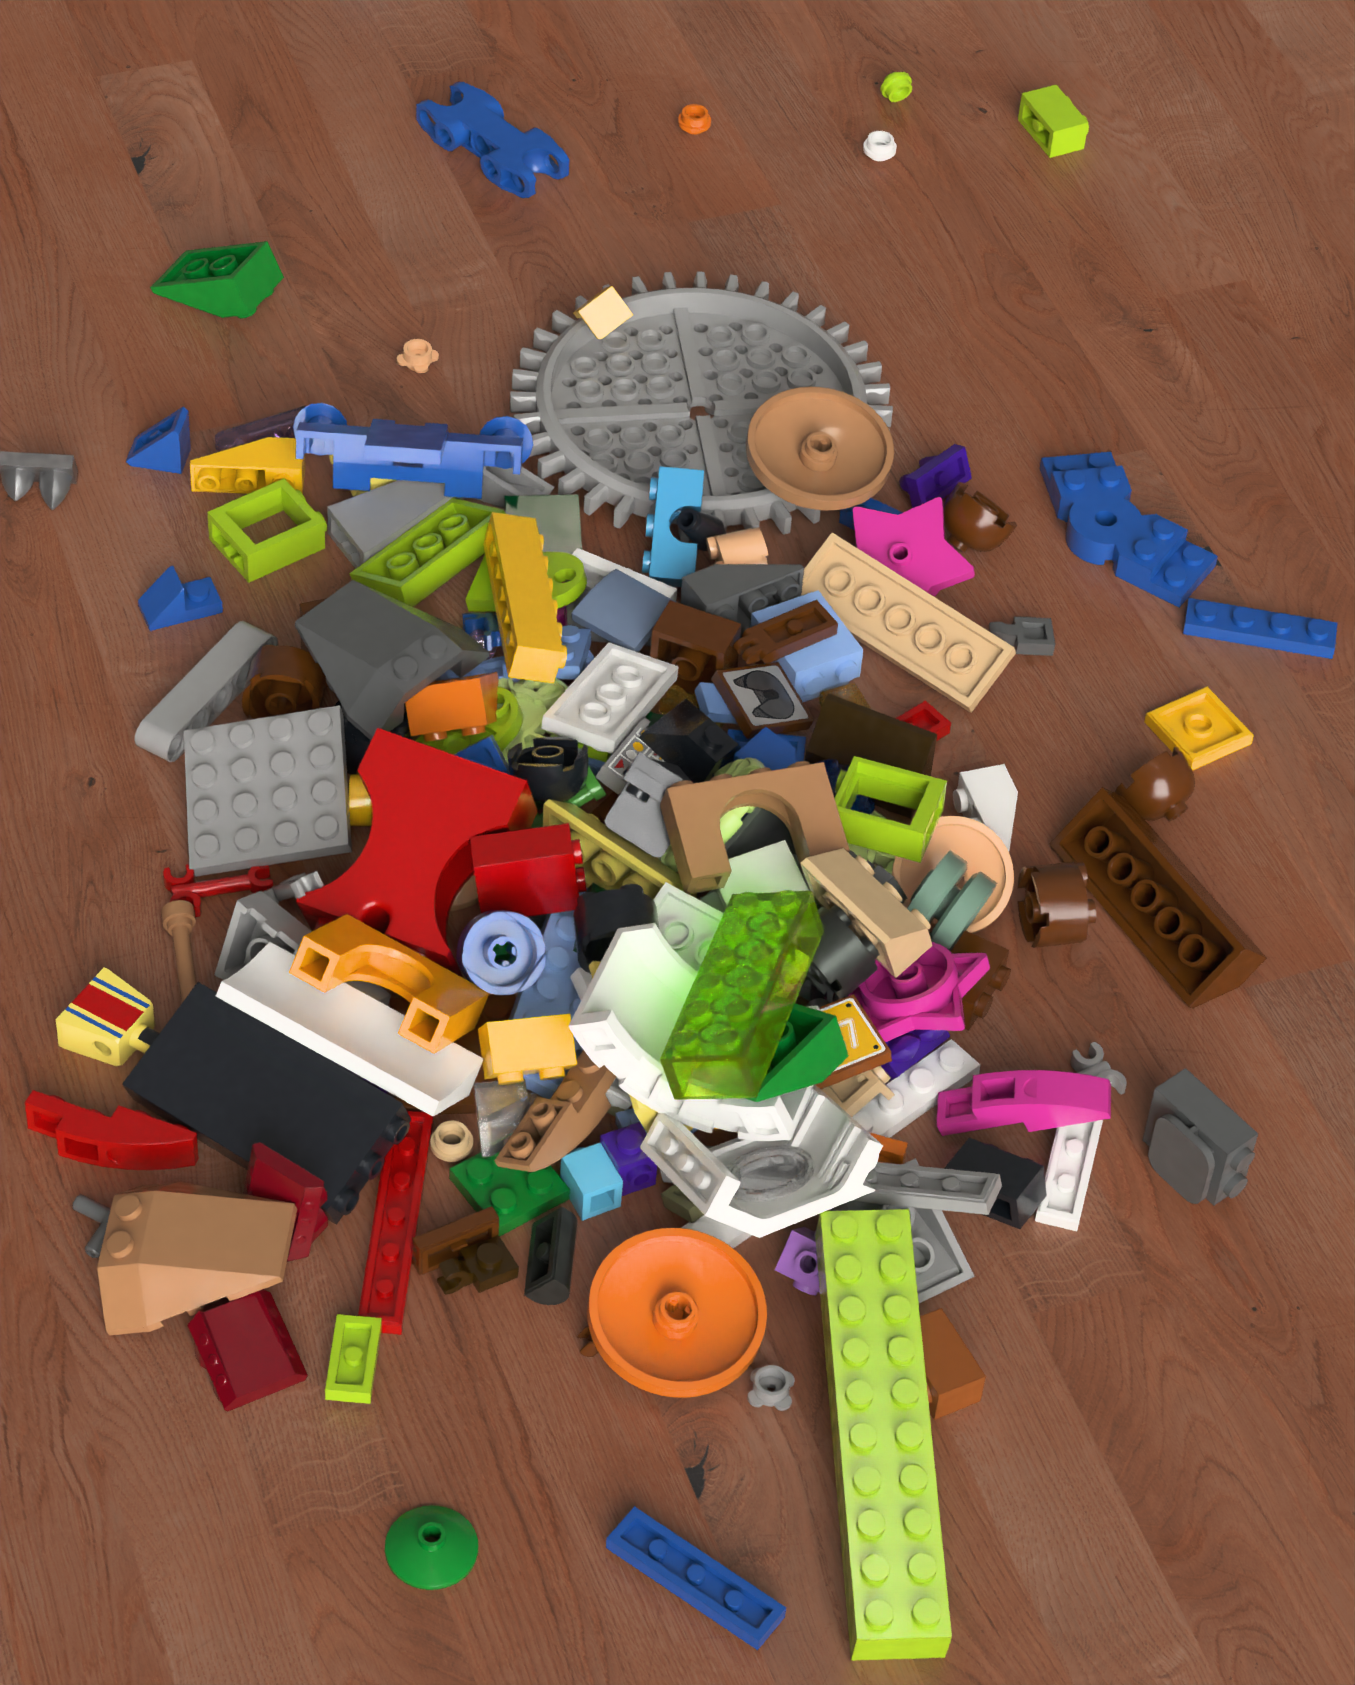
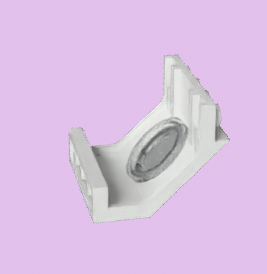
M816 1085L811 1088V1094L791 1140L757 1141L738 1139L737 1137L707 1149L680 1121L665 1113H658L640 1146L641 1150L705 1216L759 1238L876 1191L865 1181V1178L876 1166L879 1153L883 1147L876 1138Z

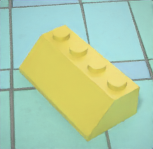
M548 799L543 804V827L569 823L571 840L580 839L583 864H577L575 868L584 867L586 888L592 883L606 890L620 889V887L626 884H637L643 888L644 894L652 900L665 882L683 891L679 874L661 863L657 857L646 853L607 828L595 815L587 813L571 803ZM696 892V893H691V894H689V895H691V896H693V897L696 898V897H697V892Z

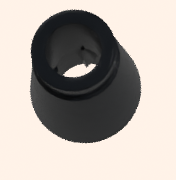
M685 509L677 518L678 527L692 543L698 544L697 549L701 551H708L706 538L726 534L723 522L716 516L693 509Z

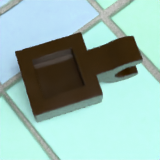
M497 1235L459 1250V1259L452 1258L440 1263L438 1268L443 1276L437 1278V1283L445 1295L452 1294L472 1283L478 1293L518 1278L519 1266L500 1236Z

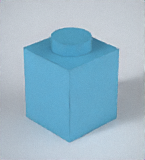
M601 1142L586 1148H576L561 1159L560 1178L570 1188V1201L582 1221L621 1207L623 1180Z

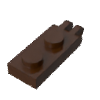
M814 600L746 629L742 634V638L734 643L733 648L738 654L742 655V659L747 664L760 660L768 664L836 635L838 623L818 600Z

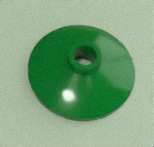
M436 1505L417 1507L402 1514L391 1525L385 1540L386 1561L391 1571L401 1581L412 1587L424 1590L447 1588L460 1582L473 1569L478 1556L477 1534L472 1524L462 1514L453 1509ZM437 1537L439 1538V1540L436 1542H428L424 1538Z

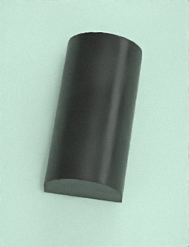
M564 1207L555 1210L532 1224L524 1296L543 1305L563 1303L570 1295L578 1221L576 1216Z

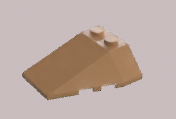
M180 1181L142 1185L114 1195L97 1265L105 1328L109 1336L151 1332L164 1327L163 1320L184 1312H187L189 1316H193L199 1310L203 1311V1305L224 1297H227L229 1301H233L283 1282L297 1213L295 1204Z

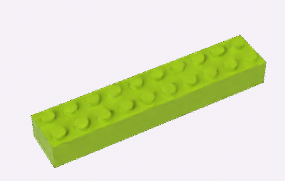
M909 1209L824 1211L819 1214L815 1240L851 1661L945 1658L952 1639L910 1212Z

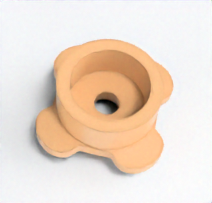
M413 339L405 343L403 354L397 356V364L407 366L416 373H425L428 371V366L439 359V353L436 350H432L429 342L422 339Z

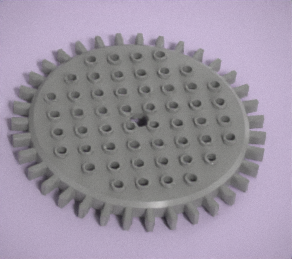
M664 272L662 289L653 291L647 290L639 276L632 277V295L621 299L633 315L602 339H597L582 318L576 321L558 310L553 312L552 330L560 335H555L537 327L534 330L533 348L543 352L522 347L520 351V368L526 370L513 369L512 390L526 392L510 391V413H523L514 414L513 417L526 424L531 434H534L532 435L533 448L529 457L550 453L538 459L537 476L544 479L564 471L566 475L559 478L558 495H570L580 488H584L588 491L584 496V513L590 516L604 502L615 506L613 526L620 529L633 513L646 517V529L647 515L655 514L656 500H649L651 477L658 478L659 466L704 470L701 512L718 517L723 522L725 532H727V526L743 524L744 529L758 528L760 521L772 518L782 534L785 535L790 533L792 516L789 512L799 509L815 524L820 521L821 510L804 508L785 501L767 489L753 473L746 455V438L754 413L765 401L783 391L800 387H824L842 391L860 399L876 411L887 427H891L893 406H882L889 404L890 384H871L881 380L882 364L880 361L856 365L857 363L867 361L868 343L865 340L845 347L841 345L848 341L849 324L844 321L828 330H824L821 326L825 323L826 308L820 305L806 316H803L797 312L799 294L794 291L781 304L768 300V282L762 281L757 287L755 294L749 295L738 292L737 275L730 274L725 283V290L707 288V279L704 272H697L693 288H677L672 273ZM609 284L604 285V286L602 287V290H603L604 288H606V287H609L610 285H609ZM581 295L578 296L575 301V310L588 300ZM703 406L709 415H696L695 420L690 418V411L692 407ZM677 518L672 523L677 524ZM678 527L680 541L688 543L689 538Z

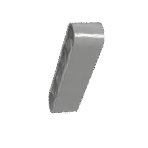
M245 621L236 623L141 721L135 734V744L169 762L177 760L185 752L184 730L210 726L244 690L250 664L258 654L259 649L265 645L277 646V637Z

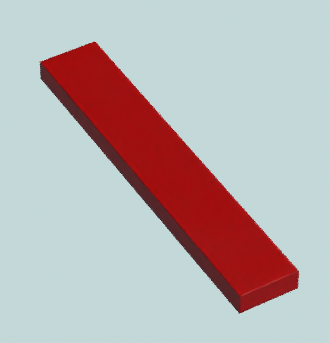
M408 1110L411 1121L409 1122L410 1126L405 1138L399 1144H394L384 1157L385 1162L380 1174L358 1316L382 1318L381 1333L402 1335L414 1256L413 1248H415L413 1238L417 1236L434 1116L425 1112Z

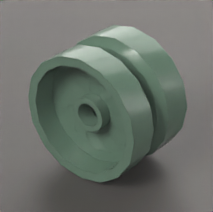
M951 850L943 857L936 868L930 870L912 895L911 903L907 907L910 912L914 908L917 909L929 923L934 918L938 920L930 934L931 941L944 946L949 951L953 949L963 932L968 929L998 884L984 873L978 872L973 874L963 888L960 889L958 884L967 871V861Z

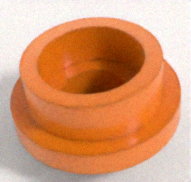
M690 104L685 106L679 114L678 125L687 133L696 135L710 128L711 117L704 106Z

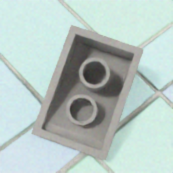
M916 1158L902 1164L919 1166ZM849 1201L830 1209L831 1211L909 1209L919 1304L975 1277L942 1210Z

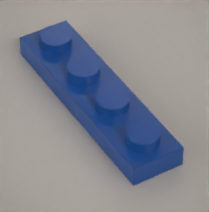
M1188 598L1183 634L1333 659L1338 622Z
M635 1506L606 1538V1548L756 1650H759L785 1618V1606Z

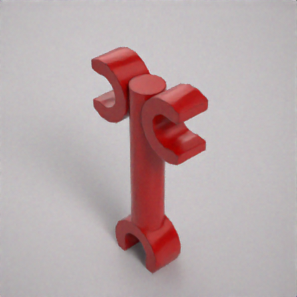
M189 864L185 865L186 875L181 878L173 877L169 867L164 868L163 871L164 886L172 894L170 902L176 900L190 902L194 906L195 917L201 916L200 898L247 890L254 894L273 887L272 879L260 880L270 878L269 865L252 866L248 874L199 882H195L194 869H189Z

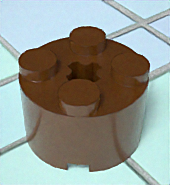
M285 645L262 646L258 654L253 658L248 670L241 700L242 709L248 718L250 715L253 719L319 709L322 705L326 687V676L319 663H315L309 650Z
M1066 862L1029 866L1021 869L1018 877V888H1025V898L1022 901H1018V913L1026 941L1033 942L1031 947L1039 948L1082 943L1087 939L1088 924L1096 922L1097 914L1094 900L1087 899L1085 886L1087 885L1088 877L1084 863Z

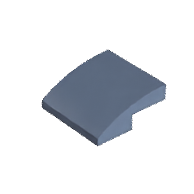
M615 569L598 582L571 613L572 621L587 629H591L592 632L615 645L639 653L651 637L652 629L668 602L674 600Z

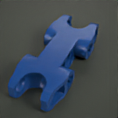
M456 82L450 86L451 96L449 101L452 106L439 105L432 100H423L416 104V120L431 139L447 151L463 146L481 159V169L486 178L502 190L515 194L520 198H529L536 194V177L533 173H543L554 179H562L569 175L570 160L564 150L558 146L551 136L538 128H532L523 133L504 120V112L500 103L482 89L465 82ZM427 113L431 116V118L433 119V121H434L436 124H434V123H432V122L430 121V119L428 118ZM549 154L557 160L559 167L554 163Z

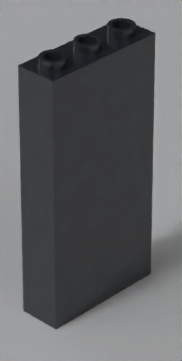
M197 982L122 1085L134 1101L168 1122L183 1125L190 1131L197 1133L199 1141L248 1170L252 1146L260 1142L324 1181V1188L328 1196V1200L320 1208L326 1214L328 1220L337 1225L343 1215L350 1214L356 1207L359 1193L367 1181L373 1180L380 1173L385 1162L384 1157L392 1146L399 1144L405 1138L409 1130V1122L411 1121L403 1103L321 1054L216 997L217 992Z

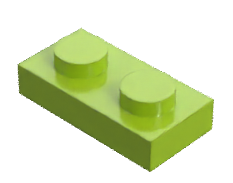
M337 1314L325 1386V1400L371 1404L382 1330V1318Z

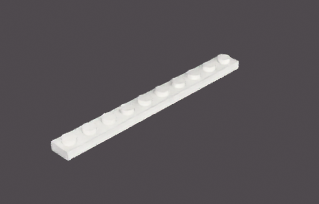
M951 1039L886 1084L895 1094L890 1100L879 1093L852 1118L868 1132L890 1138L937 1105L938 1092L959 1089L971 1081L973 1075L979 1074L981 1064ZM739 1190L734 1195L747 1199H764L782 1194ZM705 1215L695 1222H689L681 1227L711 1235L725 1242L733 1249L752 1236L749 1233Z

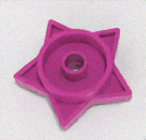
M937 497L899 515L857 506L853 508L857 548L932 596H936L942 589L969 580L975 576L974 567L945 540L942 498Z
M932 942L933 946L897 978L875 959L877 971L848 996L855 995L885 1042L913 1030L962 1031L965 1029L962 997L990 969L987 954H951L944 946Z

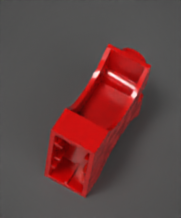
M377 728L357 770L372 802V827L367 843L358 859L344 874L321 888L305 892L306 895L297 898L296 903L312 931L348 914L463 978L448 946L447 925L455 898L464 884L474 875L470 837L530 829L538 813L528 782L524 779Z

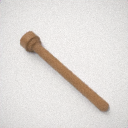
M176 900L164 905L161 915L163 928L168 931L169 935L173 936L181 1001L183 1003L196 985L189 936L196 924L194 906L190 902Z

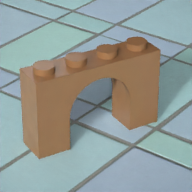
M800 761L791 764L785 769L771 771L770 768H759L751 771L748 775L732 777L730 774H721L711 778L709 781L694 784L689 780L680 781L666 789L660 803L683 891L687 894L725 887L732 870L721 835L720 819L726 813L736 808L746 806L759 807L779 817L791 834L802 874L804 872L800 863L806 857L842 848L848 853L850 852L824 762L810 764L807 761Z

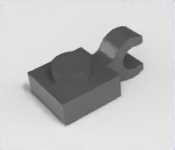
M1014 617L1012 624H1005L1003 622L989 623V632L1014 646L1016 654L1053 656L1055 639L1051 618Z

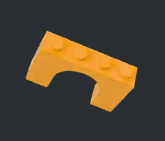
M348 914L304 935L289 971L290 974L324 993L347 981L368 982L397 993L410 1002L398 1034L434 1054L475 1029L490 994Z

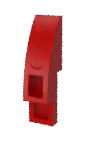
M32 1090L25 1101L28 1129L55 1138L57 1140L59 1156L101 1167L149 1171L195 1166L199 1160L197 1133L190 1131L183 1125L170 1124L151 1117L144 1111L131 1110L118 1105L110 1118L98 1110L85 1109L68 1103L59 1096L46 1095Z

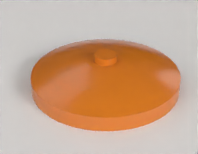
M661 1228L646 1231L625 1240L602 1261L592 1281L587 1304V1321L597 1351L608 1366L621 1378L653 1394L674 1398H687L720 1390L732 1383L747 1370L757 1355L764 1337L767 1322V1305L763 1288L756 1273L749 1263L732 1247L703 1232L684 1228Z

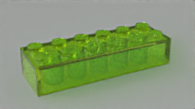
M784 890L770 893L743 892L732 894L660 1058L674 1100L757 1098L824 932L812 891Z

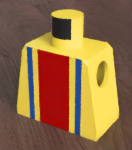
M105 967L56 1019L58 1044L60 1047L113 1066L123 1065L136 1050L145 1054L160 1034V1032L154 1030L155 1022L152 1002Z

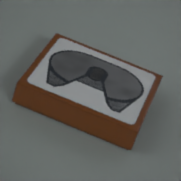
M779 662L716 670L711 679L746 739L753 738L764 727L769 728L775 734L808 730L814 722Z

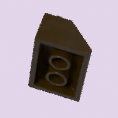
M828 693L806 749L805 761L810 764L824 762L831 788L834 790L840 771L848 770L854 756L931 776L937 734ZM859 794L856 799H861L910 819L916 811L915 809Z

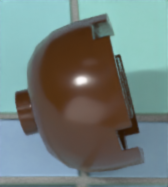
M958 482L943 506L944 526L951 533L948 538L949 542L963 552H966L969 547L979 552L991 551L999 547L1017 527L1016 522L1006 523L1005 521L1009 515L1003 509L978 491L973 496L964 492L968 485Z
M1174 747L1172 757L1168 751L1159 754L1130 775L1134 783L1127 789L1121 783L1115 790V793L1123 796L1144 820L1155 821L1166 817L1170 822L1188 809L1185 802L1194 791L1195 777L1188 760L1178 747Z

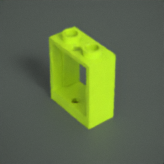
M284 478L207 512L209 540L248 583L325 549L327 524L323 515L319 511H314L306 502L301 491L295 490ZM281 511H284L297 525L256 545L242 531L243 528Z
M854 756L848 770L840 771L835 788V793L837 794L834 797L847 843L921 863L944 810L947 780ZM859 794L917 811L911 825L851 810Z

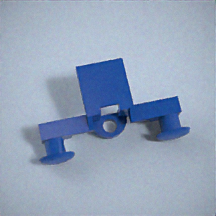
M313 403L300 410L295 417L293 425L294 437L296 439V459H303L305 453L319 456L333 455L334 489L370 491L371 478L445 483L444 496L482 499L484 466L503 469L513 468V474L520 475L522 464L531 455L533 448L532 434L526 424L510 416L496 417L488 421L480 430V434L476 435L449 433L448 424L425 423L424 426L395 424V420L373 419L370 427L349 426L341 411L334 406L325 403Z

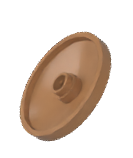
M800 387L772 396L757 409L748 428L746 455L749 465L758 480L778 497L804 508L825 511L841 510L862 504L881 490L891 471L894 459V444L891 433L883 419L875 410L860 399L835 389Z

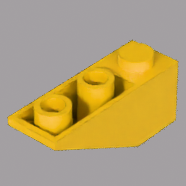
M263 438L190 460L192 492L249 494L284 478L295 490L298 489L303 494L306 467L305 456L303 459H296L295 438Z

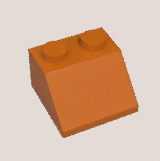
M491 672L430 683L405 702L410 735H423L424 742L448 738L447 731L461 729L462 736L486 732L485 725L496 722L498 673Z

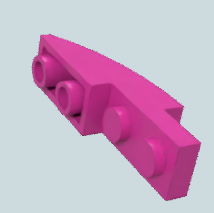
M1047 1070L993 1072L973 1075L972 1087L938 1092L937 1128L942 1136L1022 1122L1028 1132L1111 1118V1083L1109 1079L1086 1074Z

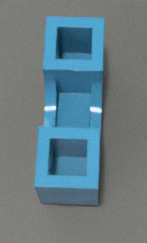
M659 466L658 478L651 477L649 500H656L655 514L647 515L646 536L653 537L651 551L644 550L642 573H649L650 578L672 587H682V577L692 574L696 570L698 544L677 540L672 535L670 526L685 509L701 512L704 470Z

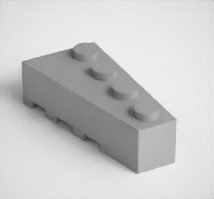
M262 891L238 899L214 975L223 980L229 978L249 963L269 942L296 956L304 935L312 931ZM363 981L345 982L388 1006L391 994L381 986Z

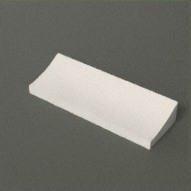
M269 942L242 969L221 981L216 997L431 1116L437 1115L469 1096L484 1060L482 1057L454 1042L435 1054L398 1034L405 1015L345 982L324 993L290 974L289 971L295 955L272 942Z

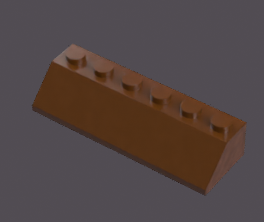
M1102 787L1049 843L1065 863L1085 864L1088 877L1085 887L1190 1008H1195L1240 987L1267 959L1123 796Z

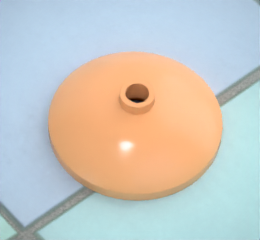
M960 816L940 817L921 863L895 856L892 875L907 896L906 901L903 903L906 908L911 903L912 895L930 870L936 868L950 850L967 861V871L958 884L960 889L963 888L973 874L978 872L984 873L998 884L966 930L973 934L993 923L1005 909L1013 890L1014 870L1012 860L1002 840L984 824ZM934 918L930 923L931 928L928 929L929 932H932L938 923L937 919Z

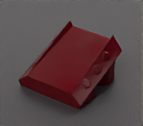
M260 1142L255 1143L252 1146L243 1194L294 1203L297 1207V1213L287 1262L309 1257L311 1244L328 1227V1217L320 1208L328 1200L324 1181Z
M262 1289L205 1312L199 1310L187 1325L194 1340L195 1357L199 1365L207 1369L213 1383V1391L226 1411H231L303 1382L308 1377L282 1316L269 1291Z

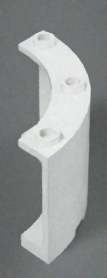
M656 923L617 929L568 1026L589 1058L599 1068L605 1065L621 1080L618 1085L621 1089L658 1113H665L684 1125L708 1133H712L714 1128L737 1132L738 1139L791 1140L811 1094V1088L814 1087L812 1085L760 1102H754L691 1080L689 1074L763 1002L737 995L698 973L672 949L661 934ZM806 1006L820 1011L818 1006Z

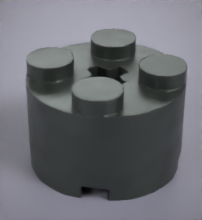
M837 905L830 909L821 907L783 940L784 946L788 948L794 946L796 951L803 956L805 964L801 971L823 994H826L830 989L836 993L832 999L833 1002L847 997L877 971L875 959L880 955L869 939L865 936L859 939L848 927L852 924L851 920Z

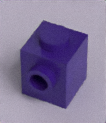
M640 1122L600 1135L602 1146L623 1180L622 1196L656 1185L657 1165L640 1148L647 1135Z

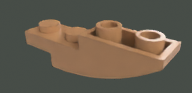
M583 1050L577 1058V1065L569 1070L550 1099L541 1097L535 1099L494 1160L497 1166L535 1172L562 1159L593 1131L610 1109L611 1104L605 1094L617 1076L605 1065L599 1068Z

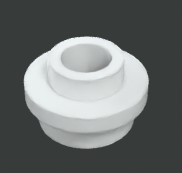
M874 131L864 141V153L875 161H885L896 154L897 145L894 142V137L888 132Z

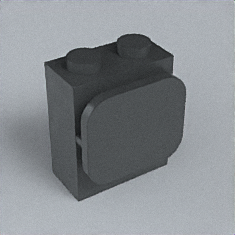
M1185 1068L1155 1088L1142 1140L1149 1146L1148 1157L1153 1169L1185 1200L1192 1204H1198L1206 1198L1215 1206L1226 1197H1236L1247 1185L1248 1179L1246 1176L1249 1165L1255 1157L1253 1151L1258 1133Z

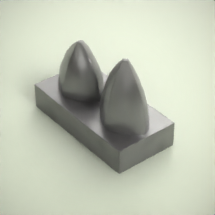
M0 451L2 484L7 494L14 501L22 498L30 490L33 482H39V489L43 500L51 510H54L65 499L71 484L77 483L78 470L74 455Z

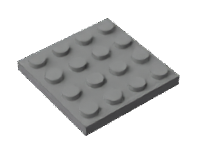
M340 705L184 730L189 869H194V877L247 869L252 866H266L352 852L344 718Z

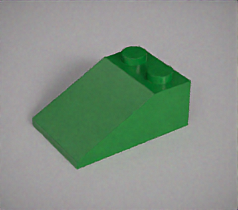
M268 241L186 250L150 288L154 294L221 318L237 316L242 319L253 315L257 311L256 307L265 298L274 293V288L284 276Z
M770 996L689 1075L694 1082L754 1102H760L822 1083L849 1055L835 1015Z

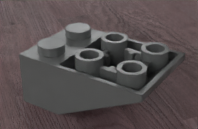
M715 564L682 577L680 604L741 623L740 638H742L743 632L750 628L752 612L801 596L804 567L801 564Z

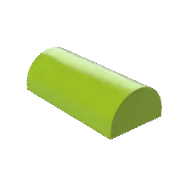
M452 498L349 573L351 580L414 607L485 554L483 544L491 513L505 514V511L495 507Z

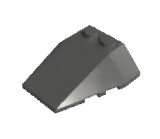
M354 580L347 583L295 621V627L315 663H319L324 672L326 683L330 690H334L338 697L345 717L370 740H372L377 728L390 732L401 724L404 719V703L450 669L462 678L489 657V652L463 629Z

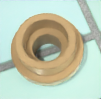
M454 1120L445 1121L432 1133L430 1147L433 1154L443 1161H460L472 1152L473 1136L463 1123Z

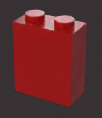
M569 823L470 837L473 869L481 913L489 910H507L530 917L573 911L578 906L577 899L579 893L587 892L584 867L575 868V865L583 864L580 839L571 840Z

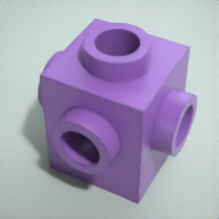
M801 1227L791 1231L775 1271L793 1279L792 1285L798 1290L810 1295H817L820 1292L815 1240L816 1231Z

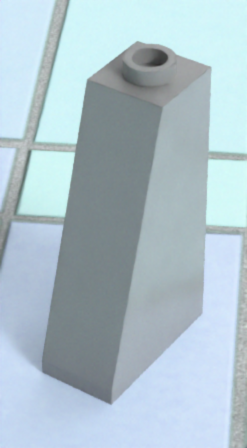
M397 480L327 506L328 534L356 569L450 499L463 500V498L444 496L445 483Z

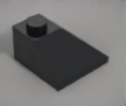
M687 699L669 711L639 737L665 762L679 766L693 784L709 781L720 768L733 762L734 754L741 749L736 741Z

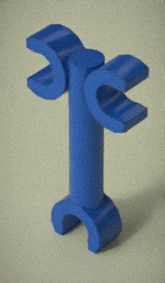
M493 613L462 614L463 630L467 634L483 633L484 648L487 651H492V647L502 646L496 613L495 615Z

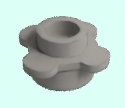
M767 1365L754 1369L750 1375L753 1389L748 1393V1402L754 1407H761L762 1405L768 1407L775 1406L780 1411L790 1408L792 1398L789 1396V1390L794 1385V1376L776 1365ZM767 1388H774L775 1391H768Z

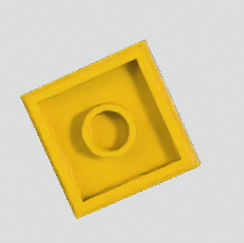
M1208 686L1147 712L1144 721L1172 753L1174 747L1180 749L1192 770L1251 745L1254 737L1251 731Z

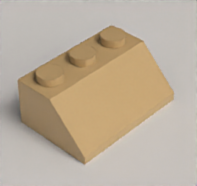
M842 848L806 857L800 863L813 899L827 909L832 908L834 905L840 907L851 920L852 924L848 927L859 939L865 936L873 943L880 954L876 960L895 978L933 946L928 931L931 928L928 920L915 908L910 912L901 903L903 901L901 895L890 883L885 882L882 885L873 877L875 874L874 870L860 855L853 858Z

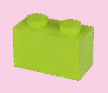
M1057 85L1022 93L1018 121L1049 158L1084 149L1086 135L1089 132V122Z

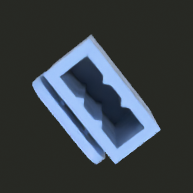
M819 590L751 613L750 627L818 600L837 621L838 630L836 635L773 661L779 662L802 702L843 689L852 679L860 677L863 648Z

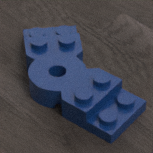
M1111 452L1041 458L1039 469L1056 516L1068 522L1065 534L1067 546L1080 559L1096 565H1104L1105 560H1112L1113 571L1116 577L1179 608L1216 567L1217 555L1186 541L1188 529L1157 514L1141 515L1136 506L1130 502L1132 489L1122 465L1116 466Z

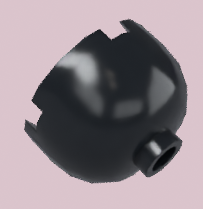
M541 737L533 739L534 747L522 750V743H519L509 750L508 765L510 775L528 782L534 802L540 803L541 807H543V804L548 799L561 802L573 798L585 785L589 762L588 747L584 744L582 748H578V742L575 739Z

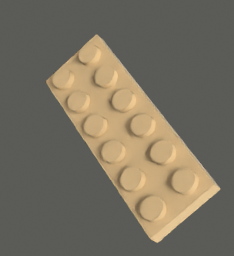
M834 533L829 535L804 568L801 596L819 590L856 640L970 713H972L1016 654L1015 648Z

